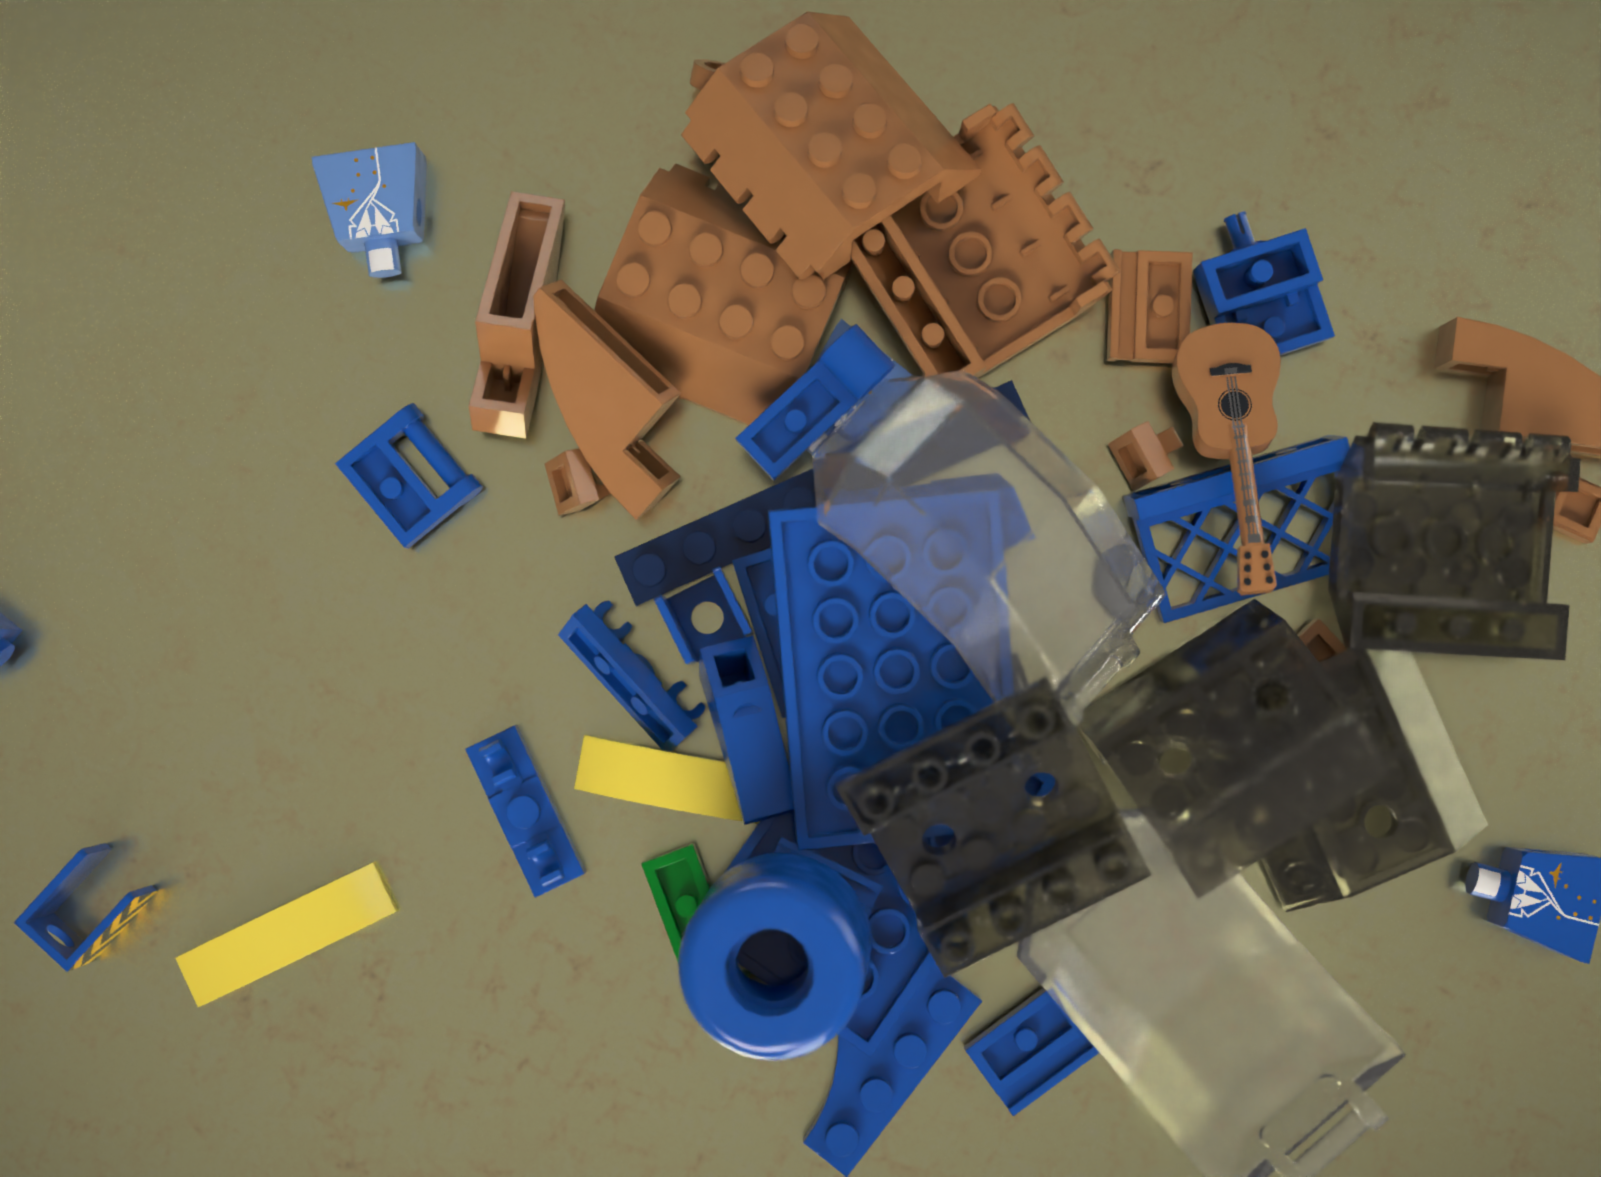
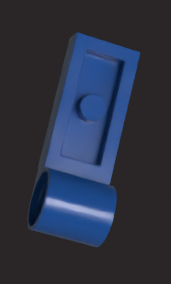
M855 324L844 332L823 353L815 365L745 428L735 440L765 473L775 481L892 371L895 364Z

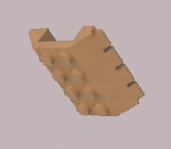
M807 11L718 67L685 113L691 121L681 133V136L704 164H709L718 158L710 171L736 203H743L753 194V197L743 208V211L769 243L772 244L779 241L786 234V238L777 247L776 251L800 280L808 278L814 271L819 273L824 280L850 262L852 240L926 191L938 204L979 177L982 171L849 16Z
M991 103L962 120L959 133L953 136L982 169L979 177L938 204L926 191L852 240L851 260L938 398L983 376L1076 318L1113 291L1108 280L1121 271L1100 238L1087 246L1081 241L1094 228L1071 192L1063 194L1056 200L1051 194L1064 181L1041 145L1032 148L1027 153L1023 150L1022 147L1034 137V134L1014 103L1007 105L1000 111L996 106H992Z
M676 163L670 171L659 168L639 196L598 294L594 311L681 392L678 397L750 425L809 370L841 290L844 291L855 264L850 259L848 264L824 280L816 271L808 278L800 280L776 251L777 247L786 238V234L779 241L772 244L769 243L743 211V208L753 197V194L746 201L738 204L720 182L715 190L709 188L710 177Z

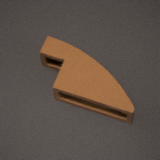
M513 191L510 193L475 320L481 362L469 402L471 425L474 431L520 438L527 437L543 364L535 320L533 295L540 287L553 283L557 279L565 199Z
M561 279L540 287L533 295L540 351L550 386L565 423L586 461L609 492L637 520L652 509L681 477L642 440L681 392Z
M1456 317L1439 327L1434 369L1488 376L1480 440L1601 456L1600 375L1568 354L1534 337L1496 324Z

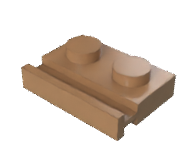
M1113 249L1110 255L1121 271L1109 279V285L1113 291L1109 293L1107 361L1129 360L1131 362L1173 364L1180 344L1190 334L1193 252L1148 250L1125 252L1121 249Z

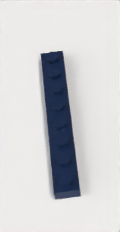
M1010 380L618 554L614 558L635 606L639 607L653 601V598L659 595L664 596L713 574L712 569L718 566L725 569L733 565L732 560L771 548L768 510L830 505L832 503L828 494L845 492L846 494L879 491V488L909 487L1029 434L1034 428L1013 381Z

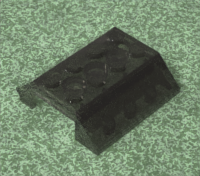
M1380 422L1372 423L1367 436L1356 435L1336 477L1328 591L1345 648L1565 661L1570 605L1547 602L1556 492L1579 491L1581 458H1573L1571 456L1570 437L1566 435L1529 433L1523 443V436L1520 432L1476 429L1469 441V432L1466 428L1422 425L1415 438L1413 425Z

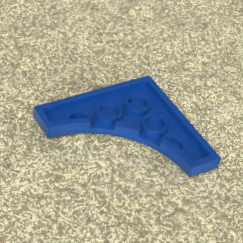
M935 963L871 1058L838 1035L837 1061L826 1099L815 1121L803 1137V1143L844 1176L848 1177L982 1003V999Z

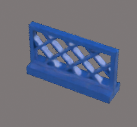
M1326 435L1252 457L1258 501L1263 493L1271 490H1277L1291 498L1276 526L1261 519L1262 527L1272 532L1266 543H1270L1271 554L1281 538L1305 550L1294 571L1284 574L1275 571L1277 586L1273 591L1373 562L1347 462L1348 459L1352 458L1348 438L1345 436ZM1230 464L1123 495L1128 516L1133 518L1158 615L1162 623L1262 595H1240L1237 592V588L1229 590L1214 582L1228 554L1231 553L1237 557V549L1233 548L1240 535L1238 518L1224 542L1200 529L1211 508L1224 505L1237 512L1236 504L1233 503L1235 495ZM1334 472L1339 492L1328 511L1304 498L1316 477ZM1301 482L1296 492L1285 487ZM1300 504L1324 517L1309 544L1285 532ZM1342 507L1346 521L1338 517ZM1197 513L1191 524L1180 518ZM1171 520L1187 529L1172 558L1155 549L1149 526ZM1333 523L1349 531L1354 553L1333 559L1318 550ZM1196 535L1220 547L1205 576L1180 563ZM1314 556L1324 561L1309 566ZM1158 558L1168 563L1163 574L1161 572ZM1177 568L1201 581L1189 602L1171 607L1166 587ZM1210 586L1220 591V593L1204 597Z

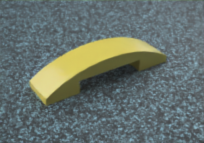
M584 735L574 789L657 807L743 821L725 761Z
M373 862L220 935L175 959L197 1006L200 1007L397 912L398 909L376 862Z

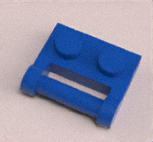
M415 403L403 407L335 463L402 546L407 549L424 537L457 508L473 499L483 488V485L473 474L466 475L423 423L425 415ZM406 435L450 488L438 499L394 447L393 443L401 436Z

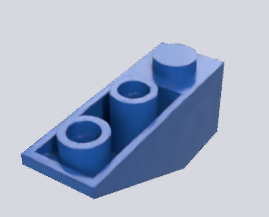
M754 636L700 648L699 678L744 825L794 812L789 765L770 686Z

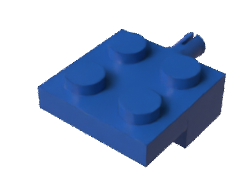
M1246 211L1223 219L1234 249L1227 254L1200 262L1193 270L1210 325L1245 323L1262 328L1276 342L1280 356L1333 338L1335 334L1318 284L1323 281V277L1306 228L1267 241H1255Z

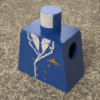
M1505 847L1502 851L1499 867L1478 862L1472 863L1466 876L1465 889L1467 894L1490 900L1487 913L1488 922L1558 954L1590 964L1601 918V857L1585 853Z

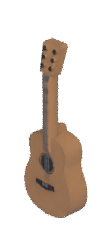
M1220 323L1202 327L1186 336L1180 344L1172 364V379L1179 398L1191 415L1193 422L1192 439L1196 450L1200 455L1207 458L1229 459L1242 545L1237 549V592L1240 595L1271 593L1277 586L1270 543H1264L1252 456L1266 450L1277 434L1278 422L1272 398L1280 375V352L1271 335L1262 328L1245 323Z

